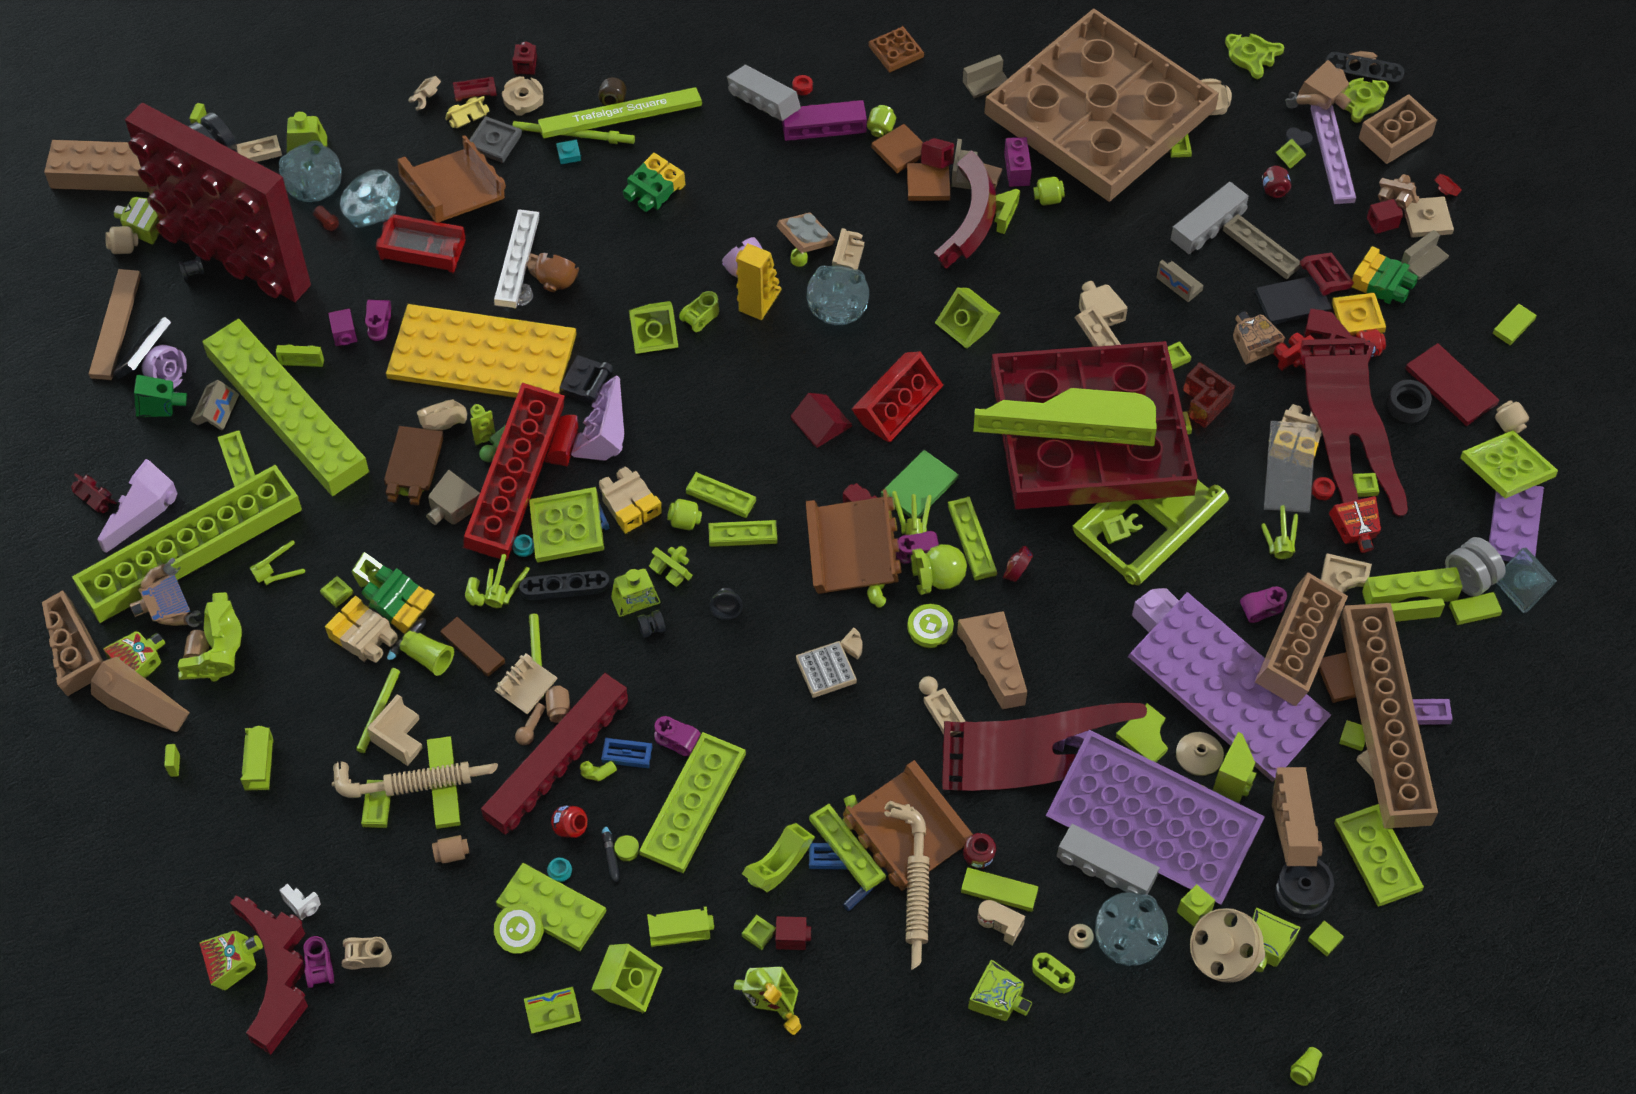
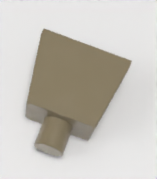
M448 470L429 494L428 499L432 510L426 516L434 525L443 518L451 524H456L474 511L480 493Z

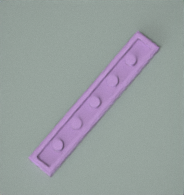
M1311 105V112L1334 204L1355 203L1356 196L1333 105L1328 110Z

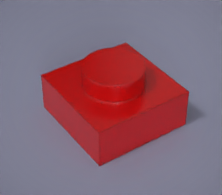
M1439 174L1435 179L1439 184L1438 189L1445 195L1457 196L1462 190L1448 176Z

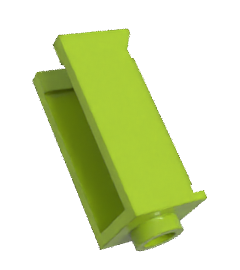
M263 726L245 728L242 785L245 790H269L273 746L272 734L269 728Z
M704 907L703 911L700 909L658 914L656 917L647 914L651 947L710 939V930H714L713 916L707 914V907Z

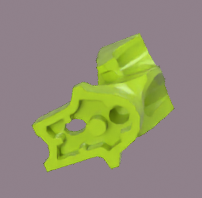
M214 593L213 602H209L206 605L204 633L212 649L202 653L200 656L180 659L178 663L180 670L178 673L179 680L210 678L212 681H217L221 677L230 675L235 670V653L240 647L242 629L231 602L228 601L227 593Z

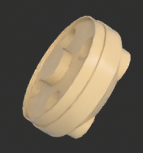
M1234 909L1211 911L1203 916L1193 929L1190 940L1192 958L1197 967L1212 979L1228 983L1240 981L1253 973L1265 957L1262 932L1257 923L1243 912ZM1237 916V924L1232 927L1231 921ZM1205 934H1208V941L1203 944L1202 938ZM1253 947V954L1248 958L1247 950ZM1223 964L1224 971L1221 975H1218V967Z

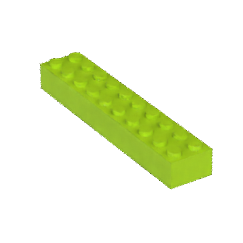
M240 319L235 320L202 341L207 357L332 496L369 473L365 456Z
M274 465L72 576L78 591L99 623L130 607V604L142 599L138 589L141 587V582L150 569L166 564L171 558H175V562L171 566L173 568L181 567L175 574L178 580L300 512L302 508L297 494L277 466Z

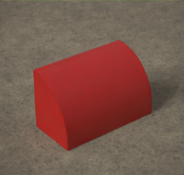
M564 415L559 418L546 455V463L568 466L574 441L579 430L577 415Z

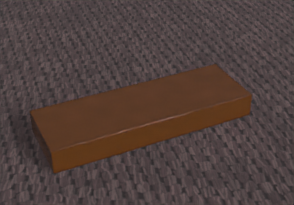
M458 617L440 631L442 637L487 677L505 663V659Z

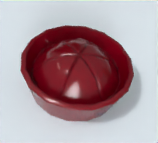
M1026 545L1012 555L1007 563L1003 579L1016 582L1033 557V554Z

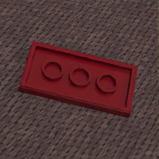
M1438 343L1406 365L1405 369L1416 380L1425 385L1430 393L1466 426L1499 403V399Z

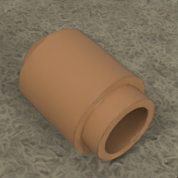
M193 630L190 632V635L186 638L183 658L200 656L202 653L209 651L210 645L206 640L204 631Z
M553 686L545 693L547 715L552 722L559 723L570 711L569 692L562 686Z
M461 835L439 839L437 843H432L436 863L442 861V864L463 860L465 859V854L469 853L467 839L462 840Z

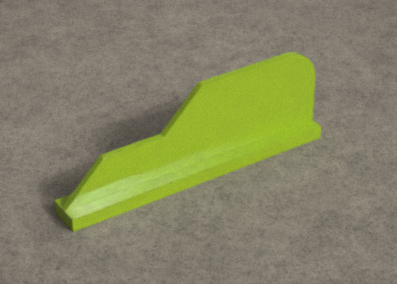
M1070 388L1045 403L1002 400L988 409H975L973 432L1154 446L1156 406L1150 398L1138 393Z

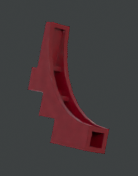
M236 895L230 904L234 913L246 921L260 937L264 945L268 967L265 997L257 1017L246 1034L251 1043L271 1055L308 1007L304 998L305 994L300 989L294 987L305 973V965L303 962L304 958L293 949L305 935L302 927V921L292 914L287 916L281 912L276 918L268 910H264V912L259 910L257 905L249 898L243 900Z

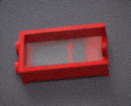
M390 214L388 221H385L383 224L381 238L377 239L376 250L379 251L380 260L385 258L445 269L448 272L454 273L466 241L464 228Z

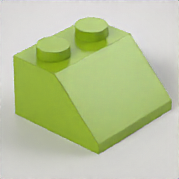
M957 287L935 323L965 348H968L989 331L1000 312L971 289Z
M1240 732L1237 733L1219 769L1213 788L1214 792L1237 803L1240 802L1243 795L1248 796L1256 773L1253 772L1255 766L1254 758L1243 734Z
M629 944L609 945L591 990L611 1003L643 1013L646 1012L662 967Z

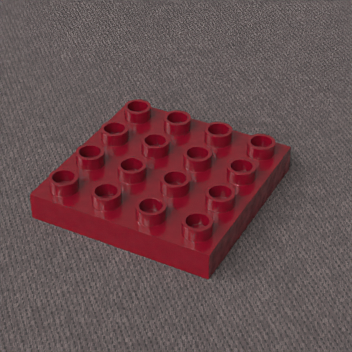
M141 103L125 119L131 137L128 145L138 158L141 167L138 170V175L148 187L150 196L147 198V202L157 214L159 223L156 225V228L161 236L171 243L181 240L189 244L191 250L204 261H210L213 257L222 262L225 269L237 279H244L245 276H248L257 281L261 290L270 297L277 298L281 294L296 302L311 286L283 177L160 111Z
M1166 341L992 354L991 373L997 403L1002 400L1045 403L1070 388L1138 393L1150 398L1156 406L1154 446L1002 434L1015 509L1195 496L1198 478Z

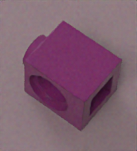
M350 309L328 313L335 345H348L357 342Z

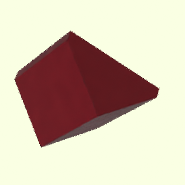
M808 393L791 415L793 422L816 448L852 427V423L825 394Z

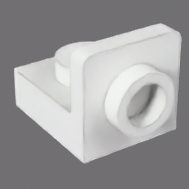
M288 884L280 889L283 901L301 920L306 916L314 914L321 905L319 897L315 892L304 898L297 888L293 890Z

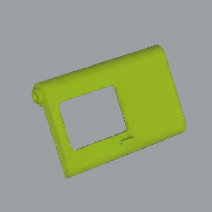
M1197 480L1195 496L1097 503L1073 525V530L1084 543L1119 571L1128 583L1140 585L1227 503L1229 498L1225 490L1220 486L1212 485L1208 489ZM1136 503L1165 526L1167 531L1132 564L1126 565L1097 540V537L1103 532L1100 526L1102 521L1121 515L1132 504Z

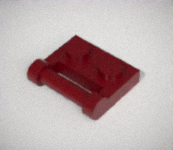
M493 77L453 83L456 102L462 101L464 98L484 95L497 96Z
M1332 253L1307 256L1300 261L1301 267L1309 272L1320 287L1319 291L1323 296L1334 291L1350 289L1354 284Z

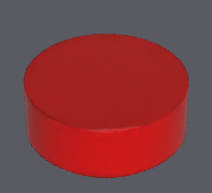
M799 75L793 79L792 88L798 95H807L813 89V81L806 75Z
M1317 478L1312 485V494L1319 500H1328L1334 494L1335 484L1329 478Z

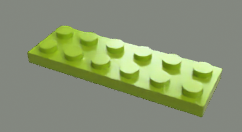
M702 732L639 850L640 855L684 873L746 755V750Z

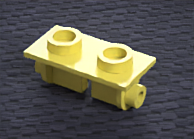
M484 96L480 98L473 97L462 106L455 105L449 108L445 119L449 120L452 128H459L470 123L467 115H470L473 121L486 116L489 108L486 104L483 105Z

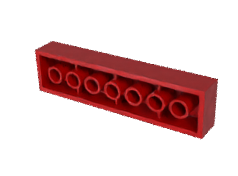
M522 382L465 532L464 548L501 559V556L505 554V561L508 560L564 407V395Z

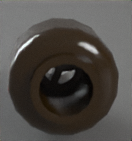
M618 78L605 79L599 90V101L604 106L624 102L627 91L626 85Z

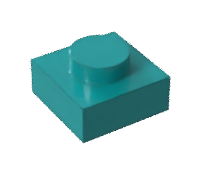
M577 140L556 143L561 164L581 161Z

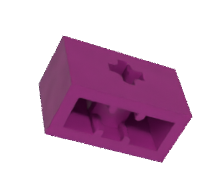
M1027 137L1006 138L1004 155L1009 187L1030 186L1031 163Z

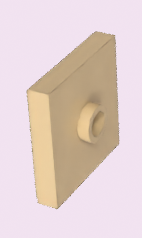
M1445 197L1421 198L1417 204L1411 202L1406 209L1403 208L1411 237H1423L1433 230L1440 235L1453 234L1454 228Z

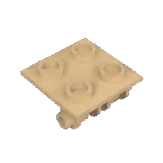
M525 653L524 656L521 655L519 657L520 659L515 664V667L511 666L510 673L507 671V676L500 683H497L498 687L495 689V692L528 714L557 680V677L534 662L532 657Z

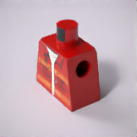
M1373 496L1334 505L1329 514L1344 543L1351 544L1357 542L1361 553L1373 550L1374 547L1371 539L1375 538L1381 531L1376 497Z

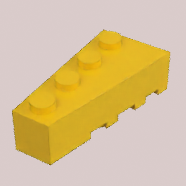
M747 243L745 248L740 250L736 256L738 267L736 271L738 276L737 301L739 302L740 312L762 320L780 293L781 287L778 286L779 279L775 277L777 272L773 269L774 262L771 253Z

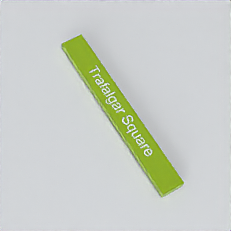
M695 87L539 119L538 125L543 138L698 107L702 106V100Z

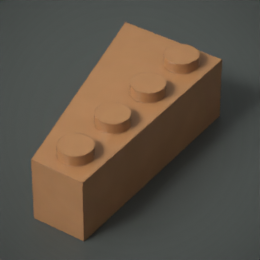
M61 591L43 601L42 605L46 626L50 635V647L54 656L53 663L57 672V684L69 696L91 683V679L103 662V659L73 602L64 591Z
M1004 611L960 619L958 621L957 634L965 643L970 656L977 663L980 673L986 678L988 686L1001 708L1007 709L1025 705L1027 689Z
M1277 767L1272 808L1286 865L1317 866V858L1322 855V843L1318 841V828L1315 826L1306 767Z

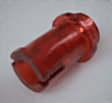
M318 206L315 209L316 212H313V216L323 224L326 230L332 231L338 227L339 221L337 216L331 215L323 206Z

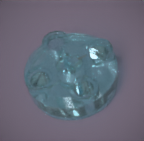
M311 141L308 144L300 145L289 151L279 160V174L283 177L286 191L298 200L307 202L322 200L330 196L340 184L341 166L339 159L331 149L323 146L319 141Z
M372 170L356 178L346 188L340 202L341 209L356 228L387 220L396 212V205L400 196V186L386 171Z
M839 265L821 266L816 270V273L808 283V306L818 319L828 324L845 325L852 323L862 316L868 305L869 287L865 280V275L860 270Z
M1121 893L1111 897L1102 905L1095 922V935L1100 948L1109 958L1124 965H1140L1150 961L1161 951L1167 939L1168 924L1163 911L1152 896L1138 893ZM1139 907H1146L1149 912H1142ZM1110 911L1114 913L1116 917L1111 918L1108 915H1106L1105 912ZM1147 939L1155 940L1158 945L1150 944ZM1114 944H1120L1124 950H1117Z

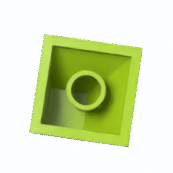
M670 301L648 304L629 310L636 354L678 347L673 306Z

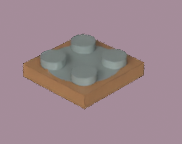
M811 213L782 219L777 223L780 231L800 253L833 245L835 241L832 235Z

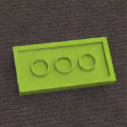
M1379 804L1335 820L1334 824L1378 907L1423 890L1424 886L1393 829H1384Z
M522 863L496 901L497 906L502 909L512 904H525L533 907L542 918L544 932L578 951H581L606 913V907Z

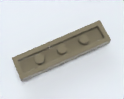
M1239 214L1224 225L1223 231L1285 279H1288L1301 268L1300 261Z

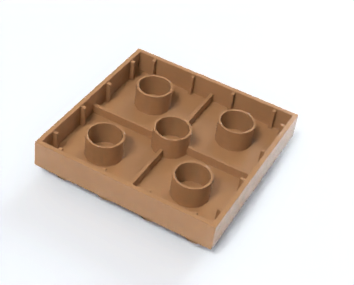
M1092 9L986 97L985 114L1018 138L1027 137L1028 145L1110 202L1214 112L1219 93L1097 10Z

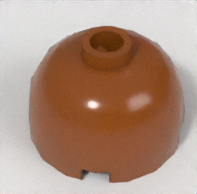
M548 253L539 254L535 264V276L544 285L543 288L545 290L555 292L572 285L579 271L578 267L575 268V263L557 255H554L552 259L547 257Z

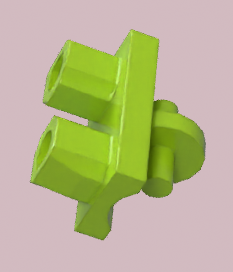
M683 546L677 549L670 547L668 553L672 555L671 558L656 547L652 551L655 557L652 559L649 567L659 575H661L667 565L672 568L665 579L677 587L684 578L689 581L693 576L679 564L682 562L686 565L689 562V559L685 557L687 550Z

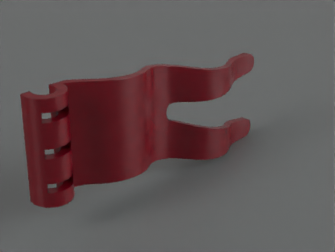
M1365 338L1302 340L1300 354L1302 364H1305L1308 401L1312 414L1322 432L1330 469L1341 495L1342 503L1358 500V493L1352 474L1349 436L1356 435L1362 442L1367 460L1373 473L1376 474L1377 481L1389 498L1393 513L1398 517L1404 516L1408 510L1406 495L1393 464L1384 425L1371 398L1367 355H1364ZM1330 346H1334V348H1333L1334 356H1330V353H1329ZM1350 346H1354V355H1350ZM1310 347H1314V356H1310L1309 354Z
M1116 703L1009 721H944L942 790L1008 789L1064 780L1077 754H1054L1053 745L1055 742L1105 725L1144 718L1147 714V707L1141 703ZM950 731L964 732V737H950ZM950 754H963V760L950 759ZM949 776H963L962 782H950Z

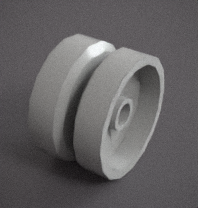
M1478 537L1469 539L1461 545V548L1448 555L1445 560L1446 568L1457 567L1463 586L1461 591L1470 596L1477 597L1489 589L1490 585L1502 579L1506 572L1505 564L1498 551L1489 542Z

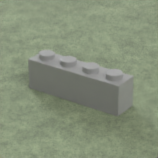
M747 65L742 66L727 76L728 88L732 95L756 106L759 110L767 112L772 117L783 121L801 109L796 91Z
M1227 183L1173 226L1171 240L1188 254L1195 249H1200L1206 240L1214 238L1219 230L1237 214L1241 216L1246 211L1249 196L1233 183Z
M1071 824L1059 845L1057 857L1063 863L1074 865L1082 869L1085 874L1092 877L1096 876L1104 880L1108 886L1118 887L1126 891L1130 897L1139 898L1143 901L1154 884L1160 868L1074 824Z

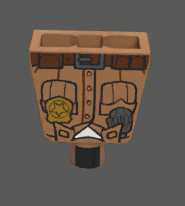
M1241 312L1236 316L1235 320L1238 324L1235 327L1233 337L1245 364L1273 354L1275 347L1284 342L1285 337L1264 315L1250 318L1247 312Z

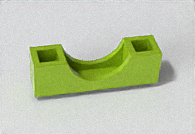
M1457 567L1368 577L1362 593L1366 604L1398 603L1404 599L1418 596L1431 599L1443 598L1444 602L1458 599L1463 586Z

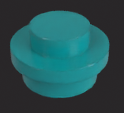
M519 535L515 538L512 545L514 553L521 557L531 555L535 550L534 540L528 535Z
M555 858L549 863L547 872L550 878L562 882L571 876L572 867L568 860Z

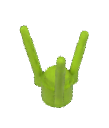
M893 491L892 495L901 523L902 534L912 535L927 532L926 525L932 496H927L921 523V519L917 518L916 495L912 494V518L907 519L906 523L897 492Z
M1281 505L1282 536L1277 537L1273 543L1266 525L1262 524L1261 527L1268 542L1270 554L1275 553V557L1278 559H1287L1295 553L1294 545L1298 515L1294 514L1289 540L1286 531L1285 506Z
M290 541L263 561L250 567L258 583L264 581L267 585L276 580L305 573L304 569L270 576L274 571L269 563L294 545V541Z
M505 554L501 556L493 585V569H489L485 603L495 608H501L503 603L508 604L510 597L529 571V567H526L506 594L505 588L499 585L506 559Z

